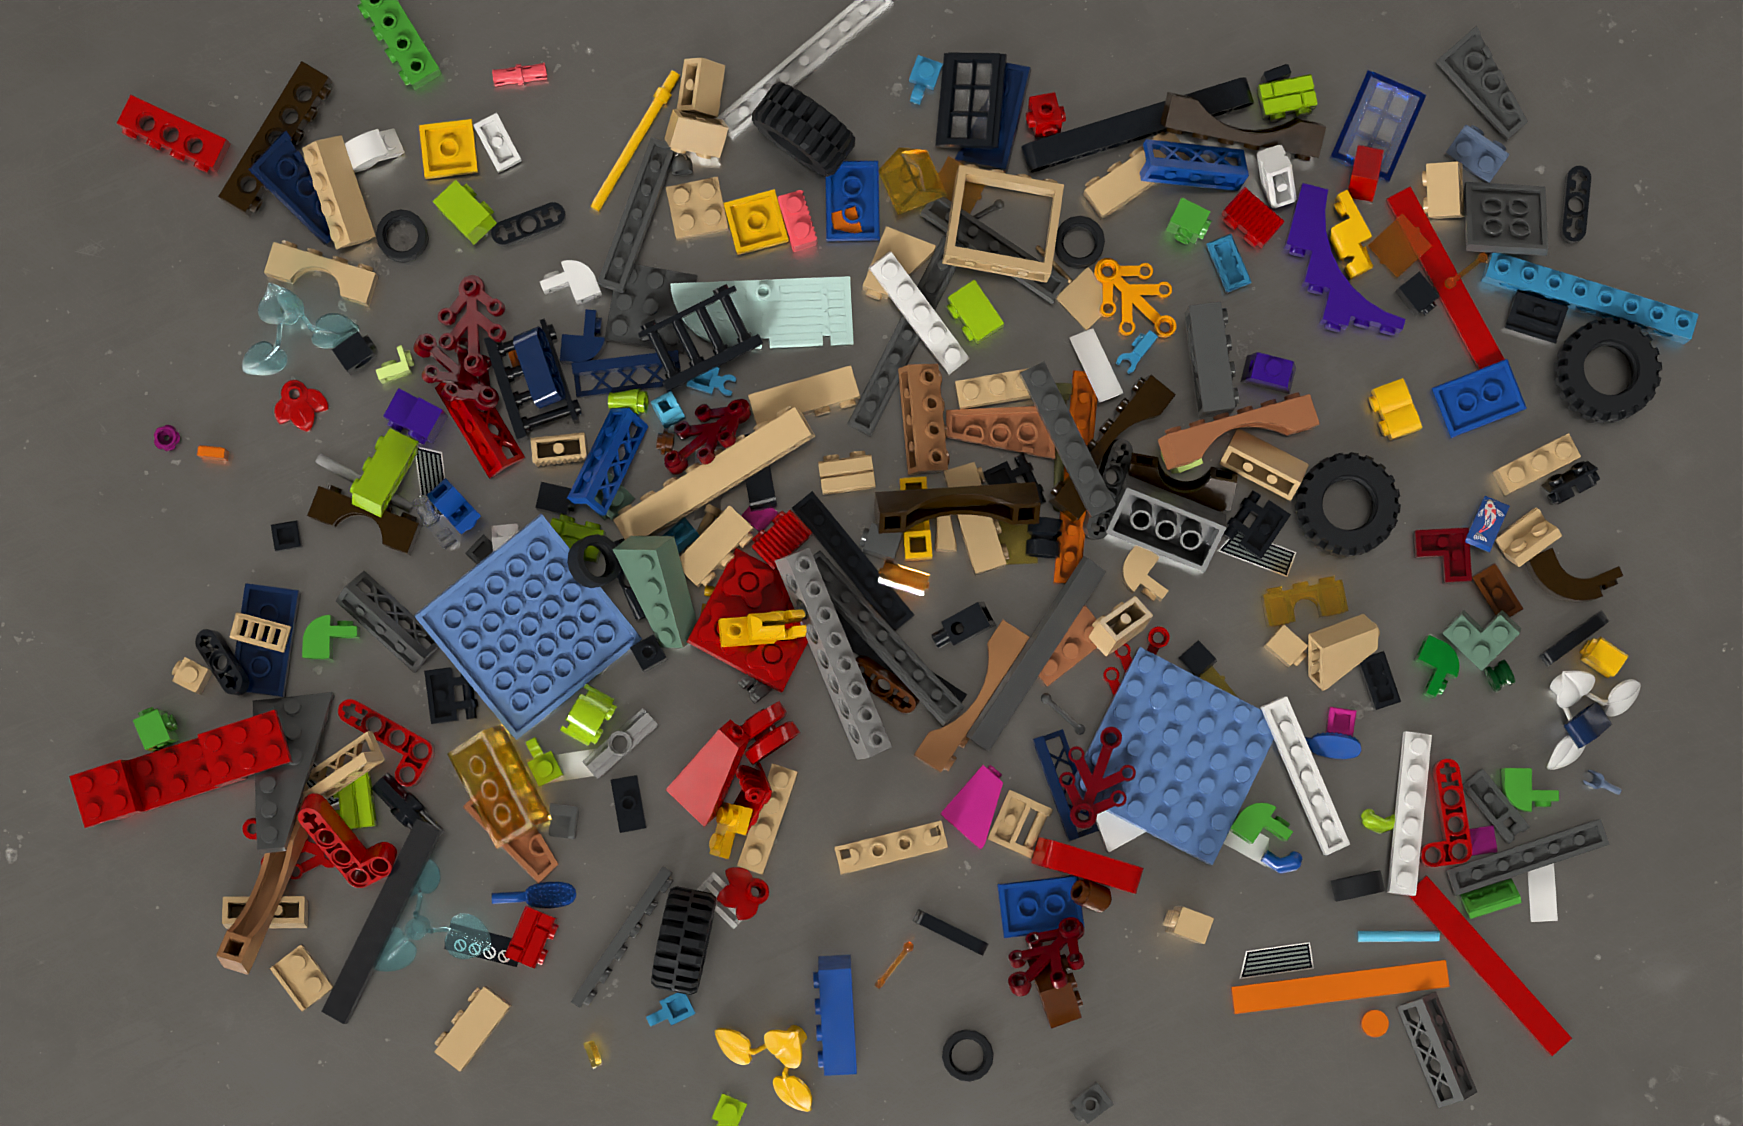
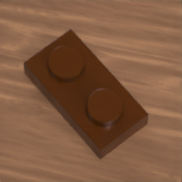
M1496 563L1472 576L1495 615L1503 610L1511 617L1523 610L1521 603Z

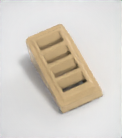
M951 515L937 517L936 551H957Z
M236 612L230 638L284 653L291 626ZM246 620L248 621L244 636H241L243 622ZM257 623L259 627L256 638L252 639L251 635L254 624ZM269 626L270 630L267 640L263 642L262 638L265 627ZM276 629H280L281 632L277 645L272 644Z

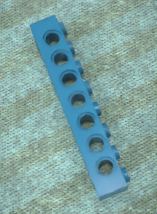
M1491 253L1488 256L1481 282L1514 292L1516 290L1566 305L1569 309L1598 318L1612 317L1615 321H1618L1620 318L1628 320L1629 325L1633 326L1636 324L1642 328L1641 331L1683 344L1692 339L1699 315L1502 253Z

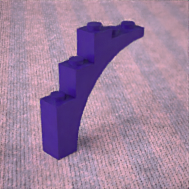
M1302 183L1299 188L1284 249L1290 250L1289 254L1298 257H1305V254L1309 255L1302 286L1308 287L1307 291L1321 295L1323 291L1327 292L1320 323L1325 324V329L1340 332L1341 329L1345 330L1351 320L1354 321L1353 325L1366 329L1369 326L1380 328L1379 332L1387 335H1395V332L1400 333L1403 330L1406 319L1385 312L1366 300L1352 287L1339 269L1331 252L1326 232L1325 208L1328 189Z

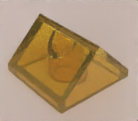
M899 147L879 168V175L897 215L947 196L927 150Z

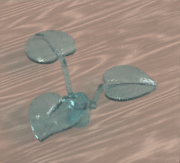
M269 283L259 303L258 314L264 322L278 324L276 342L272 345L267 341H261L249 348L242 361L243 371L251 375H271L285 367L287 354L284 350L278 349L281 345L283 323L292 325L301 318L307 328L314 332L311 337L313 344L326 349L335 348L358 332L359 325L355 324L345 315L328 313L321 316L316 321L315 326H313L304 314L302 300L296 294L286 288Z
M430 858L410 896L412 897L417 894L418 899L415 911L413 912L414 917L405 926L406 936L400 928H394L374 969L376 971H396L408 966L414 960L417 953L416 946L409 939L420 940L428 933L447 932L448 934L444 941L445 947L453 957L459 959L473 958L489 951L492 947L491 937L487 928L473 915L465 913L455 915L451 919L450 928H432L430 921L425 916L420 915L423 893L433 892L440 882L439 868Z

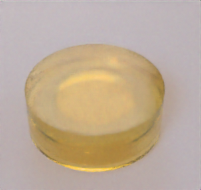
M591 1040L583 1043L591 1068L594 1069L601 1066L602 1062L595 1042Z

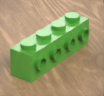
M360 0L361 3L357 7L365 19L368 17L372 19L375 24L371 27L378 41L384 39L388 48L384 51L392 64L395 62L399 63L402 70L398 73L406 86L411 84L414 90H417L442 74L398 0Z

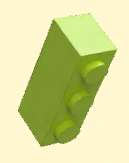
M390 428L385 436L381 435L375 445L376 452L374 456H369L366 459L362 471H364L360 479L356 478L350 488L352 504L379 517L383 515L418 454V441Z

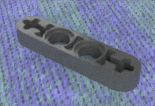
M1115 439L1110 444L1103 456L1099 469L1114 502L1125 481L1133 452L1130 442L1124 439ZM1121 446L1124 454L1118 456L1115 448ZM1116 461V463H1121V465L1110 464V462ZM1110 469L1115 470L1117 473V480L1113 484L1108 483L1106 480V473ZM1111 509L1101 513L1105 514L1104 517L1097 515L1093 518H1090L1086 511L1083 522V531L1086 537L1089 539H1102L1107 535L1106 519ZM1097 523V526L1100 527V530L1094 532V529L1091 528V524Z

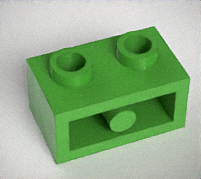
M1181 198L1166 230L1175 234L1174 238L1183 244L1188 245L1189 242L1195 244L1197 238L1203 240L1212 222L1207 219L1211 211Z
M150 707L139 712V717L133 720L142 744L147 751L155 752L179 742L175 731L179 728L173 714L169 715L166 711Z

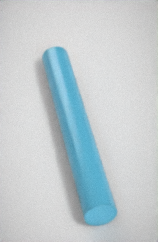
M1358 931L1357 940L1358 942L1439 941L1440 933L1439 931Z

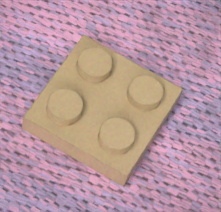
M718 176L666 187L676 240L729 230Z

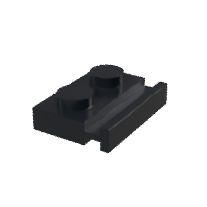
M1516 290L1504 327L1556 344L1569 307Z

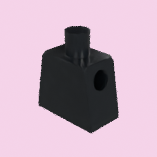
M976 602L943 620L941 623L944 628L931 635L938 648L950 642L953 646H957L996 626V623L984 602ZM962 623L964 627L961 633L956 631V625Z

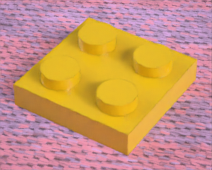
M472 119L419 125L425 179L479 173Z
M775 189L723 203L737 256L789 242Z

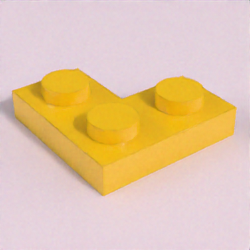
M723 802L716 815L717 826L715 833L712 834L709 841L710 855L729 859L735 834L746 835L753 809Z

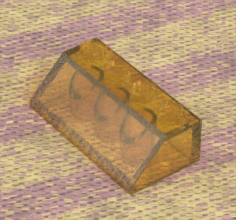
M503 724L481 731L447 753L496 849L534 831L552 819Z

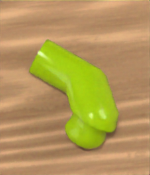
M1372 809L1364 810L1361 814L1363 825L1378 834L1394 828L1395 814L1382 818L1376 815Z

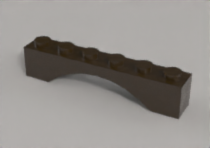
M1167 92L1160 122L1164 127H1167V132L1182 135L1183 131L1192 132V137L1208 140L1209 136L1217 137L1220 143L1233 145L1234 141L1244 143L1243 147L1252 150H1259L1260 146L1269 148L1282 145L1286 152L1295 153V158L1310 161L1311 157L1319 158L1326 131V126L1321 123L1298 118L1268 129L1251 130L1233 127L1215 119L1194 97Z
M1152 374L1145 379L1140 377L1131 388L1134 391L1129 399L1124 398L1115 408L1118 412L1113 420L1108 418L1099 429L1102 433L1096 441L1091 439L1086 445L1097 468L1106 450L1121 432L1135 423L1160 416L1176 396L1174 392ZM1070 476L1064 482L1058 481L1050 491L1053 496L1049 502L1073 522L1079 520L1086 511Z
M1035 482L875 492L874 515L879 534L906 532L924 521L949 515L985 516L1011 525L1038 524L1041 502Z

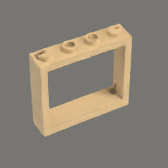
M973 164L959 165L955 177L942 264L1047 283L1052 271L1064 184H1059L1053 179H1032L1031 176L1026 174L1010 175L1000 169L983 170ZM965 181L1053 197L1043 262L955 246Z
M942 821L834 848L840 873L843 875L948 848ZM936 828L938 836L931 837L929 829ZM849 849L851 857L843 859L841 851Z

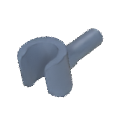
M1588 770V772L1594 775V778L1591 782L1583 780L1584 784L1594 789L1605 788L1618 795L1621 793L1622 789L1604 780L1602 774L1594 770Z

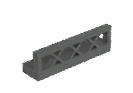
M365 571L348 583L336 600L342 608L414 673L439 648L415 616ZM363 581L370 588L371 593L363 592L357 585ZM378 601L386 602L390 606L391 611L382 610L378 606ZM398 619L409 623L410 629L402 628L398 624ZM417 637L425 638L432 645L426 650L418 642Z
M1436 991L1398 1006V1012L1438 1108L1463 1101L1477 1093ZM1416 1006L1420 1015L1418 1023L1411 1019L1407 1009ZM1421 1032L1429 1037L1431 1042L1429 1048L1422 1045L1419 1039ZM1431 1058L1439 1061L1441 1066L1440 1073L1432 1070L1430 1065ZM1442 1083L1450 1088L1453 1097L1444 1099L1440 1089Z

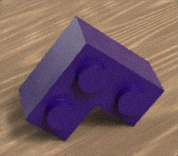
M398 388L383 417L388 420L387 426L400 433L405 429L408 431L407 435L410 438L425 445L426 441L434 444L448 415L437 406L420 397L416 398Z

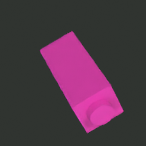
M982 765L940 813L942 817L980 850L985 845L1003 782L999 779L1002 774L991 765L988 768Z

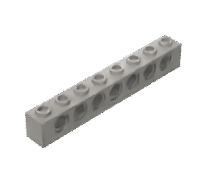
M810 548L796 551L775 560L794 609H803L805 612V617L802 618L800 624L801 626L806 625L807 641L856 759L870 758L891 748V743Z

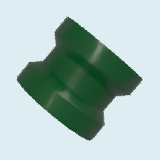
M1505 659L1499 661L1495 667L1488 666L1484 668L1486 678L1494 692L1500 691L1504 685L1511 686L1516 683L1513 672Z

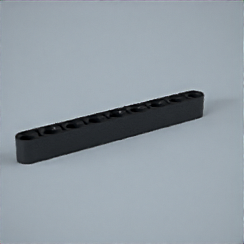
M1246 77L1185 94L1198 100L1213 117L1254 104ZM1165 101L1024 144L1021 148L1029 172L1041 171L1152 137L1163 131L1167 132V127L1160 123Z

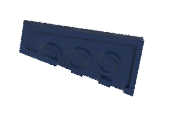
M1006 63L999 148H961L955 157L956 162L1008 171L1030 78V67ZM988 98L980 111H987ZM977 117L971 129L970 138H985L986 117Z
M284 131L248 170L326 245L332 239L326 218L321 210L317 191L313 186L310 171L305 165L301 153L292 144L288 132Z

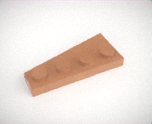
M1035 406L946 410L947 438L1055 460V446Z
M501 769L463 808L539 884L558 866V863L538 832L530 815L525 810L517 793L512 788L504 771Z

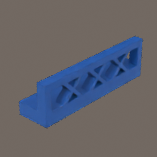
M1146 139L1143 143L1146 163L1139 172L1141 181L1239 191L1249 176L1244 150L1149 139ZM1153 149L1160 150L1166 157H1154ZM1183 152L1188 157H1190L1191 160H1183L1176 153ZM1209 155L1216 162L1207 163L1200 156ZM1225 158H1237L1238 166L1231 165Z
M630 408L610 409L567 497L574 504H587L600 516H606L648 429V425ZM632 422L638 428L634 437L630 438L629 427ZM621 444H624L625 455L623 459L619 460L618 449ZM613 466L614 478L612 482H608L607 472ZM600 489L603 492L601 505L594 500Z

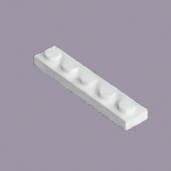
M888 252L869 267L872 274L946 374H951L970 359L892 252Z

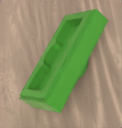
M1512 878L1460 894L1461 901L1470 919L1522 903L1521 896Z

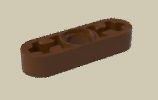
M867 656L855 658L859 668L860 666L865 668L862 676L870 692L902 713H910L916 708L920 700L899 677ZM874 673L876 676L871 680L870 677ZM878 680H886L890 684V689L885 690L881 688ZM895 689L899 690L896 695L893 694ZM905 696L910 698L908 703L903 700Z

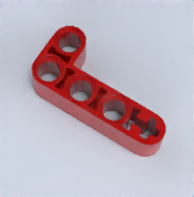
M347 699L343 701L338 708L340 719L363 733L370 731L368 724L372 718L378 717L381 720V729L373 732L376 740L404 755L395 771L396 781L406 787L418 785L434 758V745L425 738L356 700ZM356 705L355 711L364 715L363 719L360 720L354 716H350L348 719L349 713L346 712V708H352ZM401 730L405 735V740L401 745L396 746L392 742V735L394 732ZM420 744H426L429 750L428 755L423 759H419L415 754V749ZM407 767H411L415 771V777L411 782H405L402 779V772Z
M1442 759L1437 761L1432 768L1442 841L1427 843L1421 847L1419 862L1426 867L1460 864L1467 862L1472 856V843L1460 767L1455 760ZM1444 764H1446L1447 768L1452 769V773L1448 774V782L1454 781L1455 786L1442 787L1441 783H1447L1446 775L1440 773V769L1444 768ZM1447 790H1451L1456 794V802L1453 805H1448L1444 801V794ZM1451 817L1458 818L1461 823L1460 829L1457 832L1451 831L1448 827V821ZM1455 844H1461L1464 847L1465 854L1461 859L1455 858L1452 854V848ZM1430 847L1438 852V858L1433 863L1429 862L1425 857L1426 850Z
M312 793L305 797L298 813L299 823L349 884L356 888H363L390 874L397 857V849L394 845L388 842H380L366 849L322 795Z
M1038 837L1031 861L1032 864L1133 894L1137 893L1144 869Z

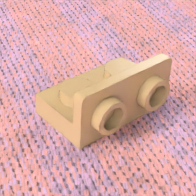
M1534 508L1499 533L1495 541L1505 558L1520 567L1562 537V534L1556 526L1546 521L1540 509Z

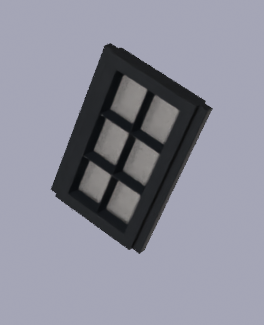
M944 53L936 147L999 148L1006 54Z

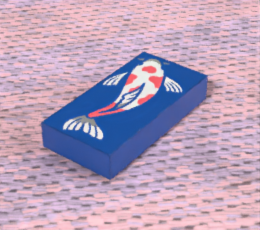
M1485 496L1465 542L1490 552L1510 506Z

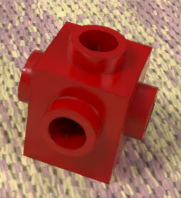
M1055 92L1029 97L1026 121L1028 128H1033L1035 137H1048L1061 133L1062 122L1066 121L1064 107L1058 104Z

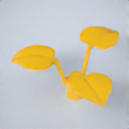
M791 1025L786 1031L769 1030L764 1035L765 1044L757 1048H751L749 1039L738 1031L726 1028H717L714 1031L723 1053L737 1064H749L752 1060L751 1055H755L767 1048L785 1065L782 1076H776L773 1079V1086L779 1098L794 1109L807 1112L812 1110L813 1101L808 1086L801 1079L789 1076L788 1074L790 1068H797L802 1062V1045L807 1040V1035L801 1027Z

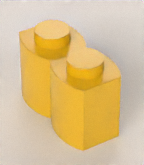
M1403 378L1374 388L1371 391L1372 396L1369 397V402L1374 412L1378 411L1381 417L1378 425L1383 437L1388 436L1389 441L1422 429L1418 413Z
M1601 636L1598 639H1588L1579 651L1582 654L1580 660L1606 678L1615 676L1628 658V654Z

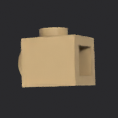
M184 657L182 661L179 660L172 671L174 678L172 681L202 695L212 675V671Z

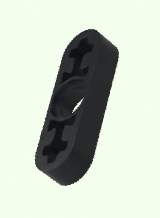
M1584 166L1573 167L1565 177L1560 235L1569 244H1575L1582 240L1587 229L1591 173ZM1577 172L1580 173L1582 178H1585V181H1582L1579 185V191H1584V194L1581 192L1570 193V190L1574 191L1576 189V180L1572 179V177ZM1571 198H1579L1582 201L1583 208L1581 211L1574 212L1569 208V200ZM1582 217V220L1577 219L1575 223V229L1580 230V233H1577L1573 238L1571 233L1567 232V229L1572 226L1573 218Z
M550 202L497 222L491 230V236L497 245L507 247L562 226L566 220V213L559 203ZM551 209L561 212L557 216L558 220L555 222L551 218L543 220L546 225L544 227H541L540 219L536 215L541 213L542 218L550 215L549 210ZM528 217L536 221L535 229L530 232H526L521 228L522 221ZM516 222L517 229L521 234L520 236L516 237V232L514 231L508 234L507 240H503L502 237L497 238V235L500 234V228L504 227L506 231L514 229L512 223Z
M1602 610L1540 654L1539 657L1547 667L1606 625L1610 620Z
M201 630L195 639L196 648L222 689L227 694L237 696L245 694L250 684L249 677L222 635L214 630ZM222 655H225L227 664L221 670L218 667V660ZM233 678H238V680L236 681V688L233 687L235 685V681Z
M918 909L913 919V922L982 956L989 945Z

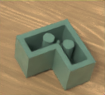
M1463 610L1444 629L1443 634L1482 671L1520 634L1522 628L1503 610L1484 628Z

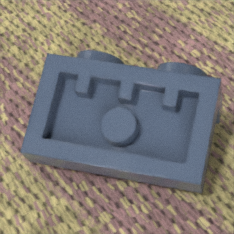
M1465 125L1444 155L1453 162L1458 161L1462 163V167L1484 183H1490L1510 154L1506 152V147L1495 140L1491 142L1485 138L1484 132L1478 127Z

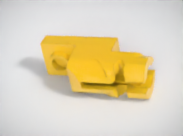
M1345 190L1336 196L1334 207L1341 218L1345 217L1346 220L1329 230V241L1340 261L1345 259L1351 260L1345 267L1349 278L1353 279L1374 267L1367 247L1362 245L1368 242L1372 235L1348 190Z
M803 609L748 614L747 617L721 618L718 620L721 647L774 644L777 640L805 637L806 625L793 626L788 630L785 629V624L801 622L802 618L805 617V612Z

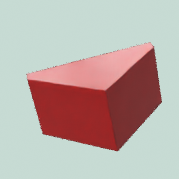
M1363 145L1357 146L1348 188L1352 198L1373 202L1384 153L1383 149Z

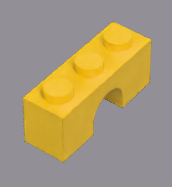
M927 477L900 478V490L927 489ZM929 520L903 532L905 561L932 560L931 530Z

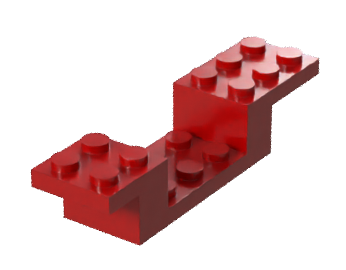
M271 710L197 734L198 738L130 760H117L69 776L84 827L89 828L111 820H122L248 779L250 775L293 762L277 710Z

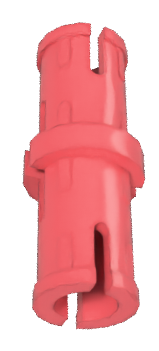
M545 63L525 66L516 64V67L492 70L495 87L517 83L520 86L524 85V82L547 80Z

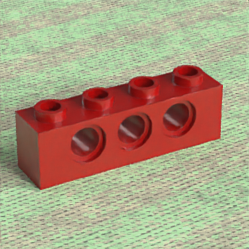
M131 94L117 121V124L123 129L121 133L135 140L137 136L147 140L146 145L159 151L163 147L171 151L170 156L182 162L187 158L195 162L193 165L195 168L208 173L209 169L218 172L231 145L227 139ZM148 119H153L155 121L154 127L148 131L143 130L144 122ZM177 130L179 132L178 138L173 142H168V133ZM197 141L202 142L203 147L201 151L192 153L190 150L191 145Z

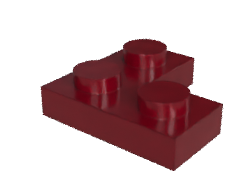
M1469 527L1415 530V558L1442 556L1444 583L1471 582L1470 544L1465 542L1469 533Z

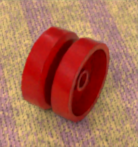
M780 701L758 711L740 726L750 737L749 742L754 739L756 741L745 751V755L752 765L763 760L801 733L793 721H787L776 727V724L784 719L787 714Z

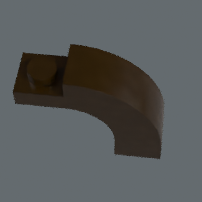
M1553 548L1535 555L1525 563L1530 576L1543 591L1567 602H1588L1603 597L1599 586H1602L1603 590L1617 585V578L1623 576L1618 566L1592 578L1581 579L1573 577L1561 567Z

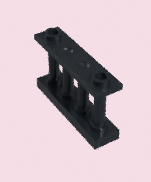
M725 284L713 290L714 296L659 323H656L654 319L640 326L642 331L638 333L639 338L649 337L666 371V380L662 381L666 392L763 345L759 334L753 336L751 332L748 333L730 297L731 294L737 291L735 285L729 288ZM719 300L739 337L737 338L739 344L731 348L727 344L724 345L706 309L707 306ZM695 312L715 349L713 350L714 356L706 360L703 356L700 357L682 321L683 318ZM670 324L673 325L691 361L689 362L690 368L682 372L679 368L675 367L658 333V330Z
M545 318L541 319L540 323L548 339L565 389L567 405L527 418V416L522 417L519 410L523 403L533 400L530 391L513 392L510 383L515 381L514 378L524 375L521 365L512 368L510 366L505 367L502 357L507 356V352L515 350L513 340L502 343V341L495 342L490 337L484 338L495 376L519 443L529 440L527 432H530L531 428L570 415L574 424L580 423L578 415L582 414L578 400H572L553 340L557 339L553 324L547 325Z

